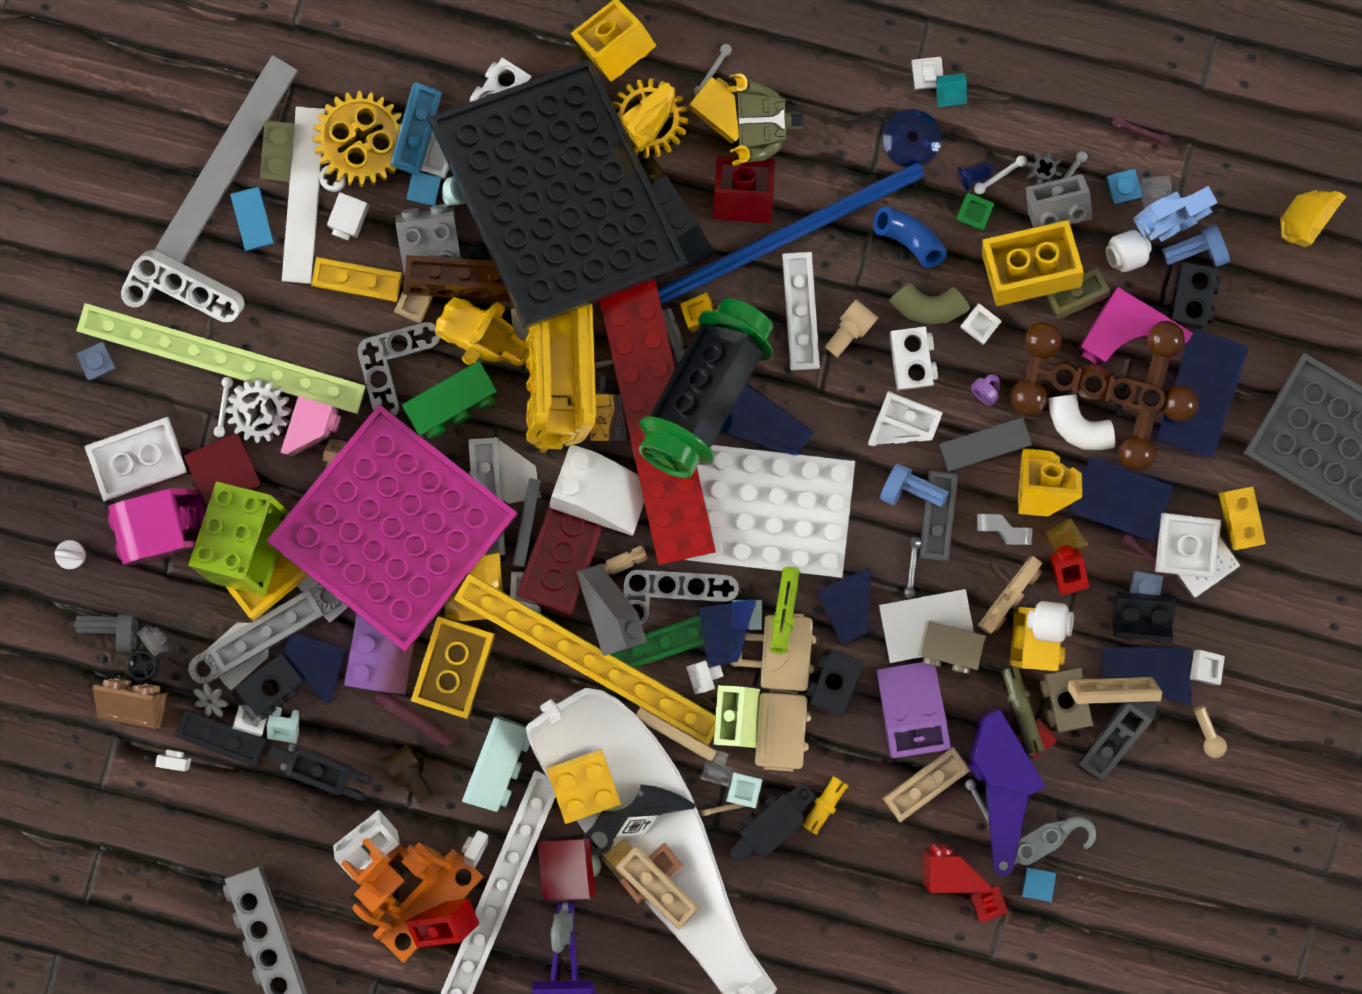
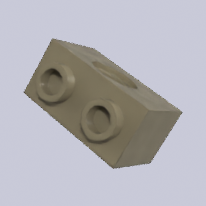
M1081 667L1044 673V680L1040 681V688L1043 698H1048L1050 709L1046 710L1049 727H1054L1055 731L1059 733L1093 726L1089 704H1077L1073 697L1072 704L1068 708H1061L1058 704L1059 695L1063 692H1069V680L1083 679Z

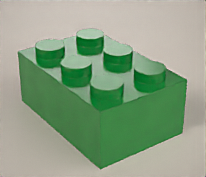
M478 361L405 402L402 406L419 436L422 438L428 437V439L432 440L445 433L444 427L453 422L459 425L472 417L470 415L471 411L477 408L483 411L496 404L495 398L500 396L485 367Z

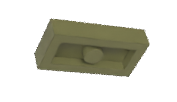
M265 120L259 179L289 182L295 123Z
M1096 268L1083 275L1082 287L1048 294L1045 297L1057 320L1110 297L1111 291L1099 269Z

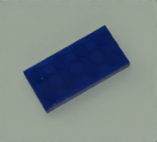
M1193 328L1191 329L1193 334L1187 342L1173 386L1185 385L1192 388L1199 399L1198 411L1190 420L1184 422H1175L1164 414L1155 440L1213 458L1249 346Z

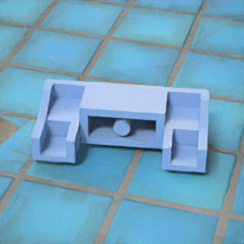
M1209 186L1183 198L1176 191L1147 206L1133 220L1144 237L1148 236L1151 241L1159 237L1162 242L1177 234V232L1190 228L1197 224L1198 220L1211 214L1212 210L1210 207L1215 205L1217 201Z

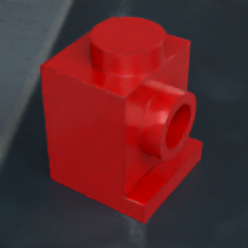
M1070 545L1059 547L1056 553L1050 554L1054 583L1060 595L1089 588L1084 558L1078 547L1073 548Z

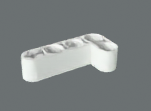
M155 250L144 252L134 262L121 291V297L125 304L131 307H139L150 298L156 288L222 322L235 320L244 308V299L237 291ZM150 260L153 262L155 272L146 270L143 261ZM170 274L179 275L182 279V285L173 284L170 280ZM131 286H139L143 291V297L135 296L132 293ZM196 287L206 289L209 297L207 299L199 297L196 293ZM218 295L219 298L216 300V304H213L212 301ZM227 301L232 303L231 311L225 309Z

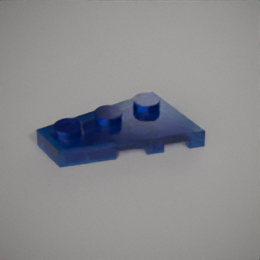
M748 383L744 386L720 430L733 435V437L762 444V446L793 456L798 455L814 433V430Z
M1102 647V677H1152L1161 689L1162 697L1192 706L1190 679L1191 647Z

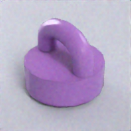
M990 374L984 379L978 378L971 385L973 394L983 404L992 406L999 399L1000 380L996 375Z

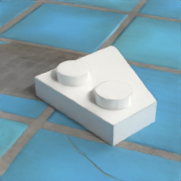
M888 391L868 440V445L876 446L877 444L932 440L943 412Z

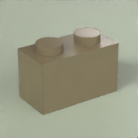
M926 621L918 655L924 657L923 663L940 667L943 661L953 664L952 670L969 674L970 668L978 670L986 636Z

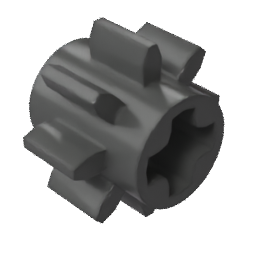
M1050 151L1045 157H1041L1036 152L1034 154L1036 162H1027L1025 165L1031 169V173L1026 179L1033 178L1037 181L1036 185L1043 182L1053 181L1051 179L1052 176L1060 178L1062 173L1056 171V166L1061 161L1056 160L1054 162L1050 158ZM1040 163L1043 167L1049 166L1050 170L1047 176L1044 173L1039 174L1037 172Z

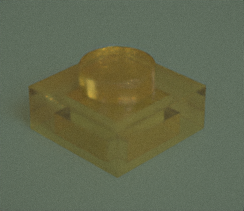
M1071 518L1046 532L1047 538L1055 550L1065 545H1070L1073 548L1078 547L1079 549L1087 545Z
M622 839L601 857L619 881L624 876L615 867L633 849L626 839Z

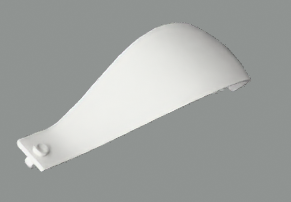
M585 688L559 703H554L550 699L540 705L543 713L526 726L530 745L548 779L549 776L546 768L599 749L603 750L621 805L604 811H617L629 806L636 798L641 784L670 790L694 803L678 769L656 737L630 709L618 699L602 690ZM696 806L695 809L658 816L645 835L614 838L612 848L603 856L622 878L624 876L615 867L635 846L639 847L649 856L662 844L666 843L685 866L671 880L700 909L680 930L650 901L646 899L644 902L700 963L722 994L776 993L777 987L753 955L742 936ZM601 812L576 821L586 833L593 826ZM594 832L591 836V841L597 848H603L607 844V836L603 832Z

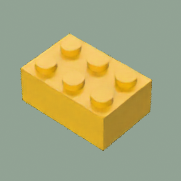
M1069 220L982 240V257L996 306L1082 287L1084 271Z
M437 616L411 701L468 719L496 633Z

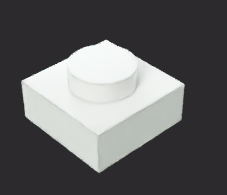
M978 303L960 328L984 345L1002 321Z
M1195 650L1190 679L1214 686L1221 685L1225 656L1203 650Z
M239 705L232 728L261 737L267 718L262 720L259 716L252 721Z
M166 749V754L157 755L155 767L187 771L190 767L191 758L183 757L184 752Z
M478 830L474 838L468 837L462 848L465 865L475 869L488 845L487 834Z

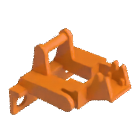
M365 838L362 843L370 850L371 853L368 856L373 860L365 870H360L349 861L344 860L341 863L353 879L362 885L354 895L363 904L355 903L352 909L365 922L379 926L372 935L376 939L381 940L402 963H405L419 948L416 947L405 922L409 918L445 901L464 899L484 876L476 868L473 869L465 865L464 856L456 849H452L444 857L438 851L421 843H418L416 846L410 845L407 849L400 843L388 854H385L373 841ZM398 853L404 858L401 862L416 877L423 879V882L402 904L392 894L405 880L389 865V862ZM461 869L469 870L472 876L470 883L465 886H460L456 882V874ZM402 933H406L411 938L410 947L404 951L399 950L395 944L397 936Z

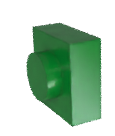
M967 192L956 221L983 231L995 203Z

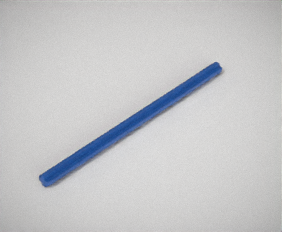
M915 163L658 288L661 305L923 178L925 173L919 163Z

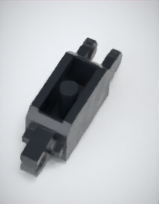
M290 744L288 750L273 745L268 756L281 762L280 769L292 778L339 796L344 794L360 801H364L366 795L360 790L346 786L349 777L357 779L364 784H371L373 779L367 774L354 770L352 765L301 745L295 746Z
M803 782L786 794L782 792L780 795H777L774 792L762 803L765 807L757 815L751 812L740 822L742 828L739 830V833L742 836L730 847L731 860L741 862V860L747 858L754 851L758 855L767 856L803 824L802 812L815 797L811 789Z

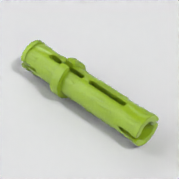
M783 567L776 613L775 617L771 619L773 632L769 650L775 654L783 655L788 653L790 632L794 629L795 625L793 613L800 570L795 567ZM789 588L787 605H785L786 593ZM783 616H785L783 632L780 633Z

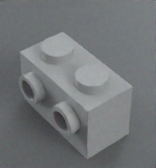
M1083 174L1025 187L1028 215L1033 228L1066 220L1073 224L1092 219L1090 191Z

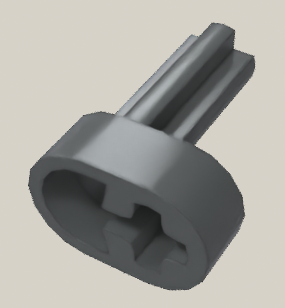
M120 612L118 617L76 616L74 624L76 633L116 634L117 652L124 654L135 653L138 633L136 613Z

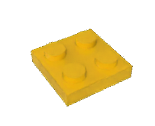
M602 749L546 768L565 824L621 805Z

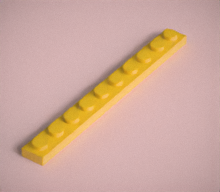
M468 573L453 597L455 601L701 742L709 745L714 737L716 714L611 654L603 656L601 648L476 576Z

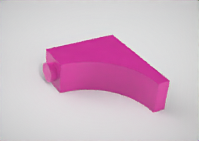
M1117 287L1111 293V296L1106 301L1077 349L1083 352L1081 357L1092 364H1097L1098 362L1103 364L1121 345L1137 338L1147 337L1150 328L1161 321L1176 322ZM1178 324L1183 330L1185 336L1184 344H1186L1193 333Z

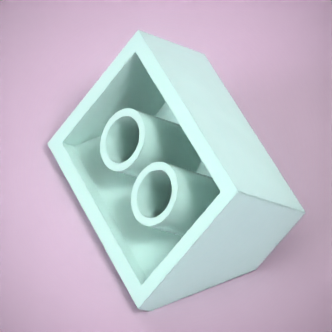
M499 715L494 717L464 794L463 802L495 812L499 810L500 806L506 808L512 793L507 787L511 778L517 779L523 764L517 761L521 751L527 752L530 746L525 725Z

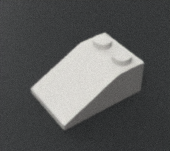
M570 445L552 493L549 508L633 536L644 505L638 474L599 453L576 445Z

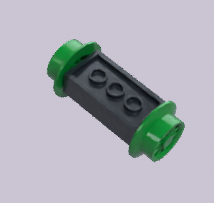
M725 298L720 302L716 311H704L700 314L698 318L700 327L649 416L643 417L639 422V427L645 435L639 446L640 454L651 465L669 475L689 479L697 465L707 466L713 463L715 457L710 448L758 361L768 360L773 354L772 346L767 341L773 330V324L761 311L743 301Z

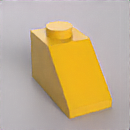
M711 77L687 105V108L732 144L739 138L735 95L728 91L727 87H730L728 83L719 77L716 80Z

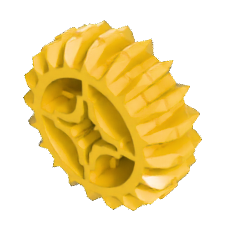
M649 79V87L643 88L642 80H637L638 90H634L632 85L628 84L626 86L629 93L628 96L623 92L617 94L618 98L623 101L622 104L612 102L615 110L619 111L617 115L627 134L628 130L623 123L624 119L622 116L626 113L632 102L639 99L642 104L646 97L657 90V88H654V79ZM664 81L659 83L658 89L665 84ZM681 95L675 97L668 117H674L672 127L662 138L658 139V135H656L653 141L644 149V158H649V150L652 149L655 151V156L657 158L660 157V147H664L665 151L670 153L671 147L668 144L670 141L677 146L680 144V140L675 134L682 136L686 134V130L679 127V125L688 124V118L679 117V115L687 112L686 106L677 107L683 101ZM630 140L631 144L634 146V150H635L636 154L638 155V154H639L638 148H637V147L633 144V142Z

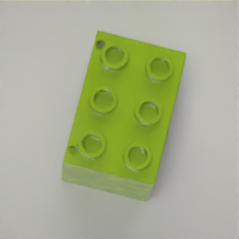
M216 481L188 566L211 583L265 597L279 555V551L267 543V539L281 524V518H286L290 511L271 495Z

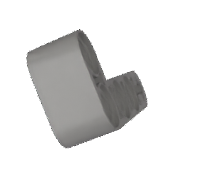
M634 570L625 577L623 595L631 605L639 604L643 607L644 617L640 620L641 624H643L649 616L650 597L726 602L731 601L737 596L739 586L736 579L728 575ZM638 574L642 575L646 580V586L640 592L633 591L629 586L630 578ZM665 576L673 578L676 584L673 592L668 594L661 592L658 587L659 580ZM693 578H699L705 584V589L700 595H692L688 591V582ZM708 578L715 579L713 585H722L723 580H729V585L734 586V591L729 592L728 597H723L721 591H713L714 596L708 597Z

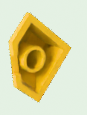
M1022 449L1018 514L1048 517L1082 498V474L1074 467L1068 469L1060 463V457L1052 451Z

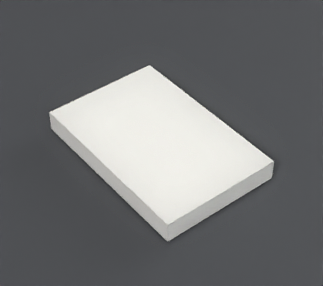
M169 417L84 446L100 493L105 502L188 473Z
M966 589L879 605L889 663L923 657L919 656L918 652L926 621L974 632Z

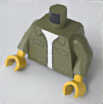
M731 74L729 77L734 78L737 85L736 87H727L728 91L742 92L737 93L739 146L730 150V152H736L739 155V160L733 161L732 164L737 166L745 162L765 161L780 151L782 144L786 143V130L803 129V113H785V99L780 98L778 92L760 82L747 79L743 74Z

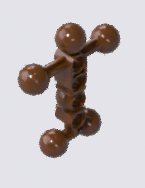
M1161 321L1150 328L1147 335V344L1153 356L1146 380L1128 375L1115 376L1114 372L1110 374L1105 367L1097 364H1090L1082 368V365L1079 364L1076 367L1069 361H1062L1056 365L1047 363V359L1053 357L1059 351L1062 343L1059 330L1048 322L1033 324L1025 334L1024 344L1026 350L1030 353V358L1024 380L1019 381L1010 393V401L1013 408L1018 413L1027 416L1040 413L1047 403L1048 394L1045 387L1041 384L1042 380L1051 381L1061 391L1072 389V393L1075 394L1077 391L1082 398L1088 401H1098L1104 398L1105 401H1109V398H1111L1119 405L1139 409L1132 436L1124 439L1118 448L1120 463L1128 470L1143 471L1151 466L1155 459L1156 450L1149 439L1157 410L1162 407L1164 414L1175 422L1190 420L1198 411L1199 399L1192 388L1185 385H1176L1170 387L1165 393L1163 391L1170 357L1176 356L1182 350L1185 343L1183 330L1176 323ZM1061 369H1068L1072 372L1073 378L1070 382L1062 383L1056 377L1057 372ZM1090 376H1097L1101 379L1102 385L1096 390H1091L1085 385L1086 379ZM1118 383H1126L1130 386L1131 391L1127 396L1120 397L1115 394L1114 388ZM1150 389L1156 390L1160 394L1158 401L1153 404L1143 400L1144 393Z

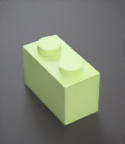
M718 685L714 745L756 748L760 689Z

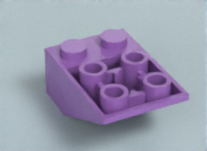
M920 662L877 669L876 673L890 757L893 759L951 749L935 665Z

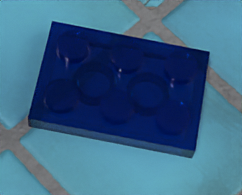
M1090 456L1082 475V498L1072 503L1069 512L1154 542L1161 522V513H1164L1173 486Z

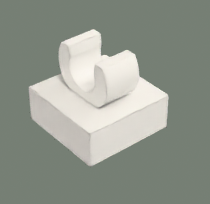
M941 57L912 60L915 91L936 88V76H943Z
M702 661L686 666L695 694L715 689L712 680L723 677L720 665L708 668L707 662Z

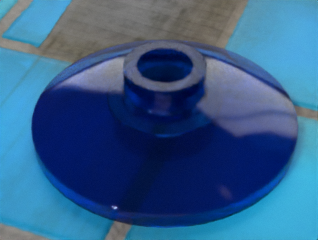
M909 109L895 114L887 122L883 131V146L887 155L892 161L903 167H909L915 163H919L921 166L927 164L935 157L941 144V133L936 121L930 115L920 110ZM915 132L918 135V140L910 142L907 139V134Z

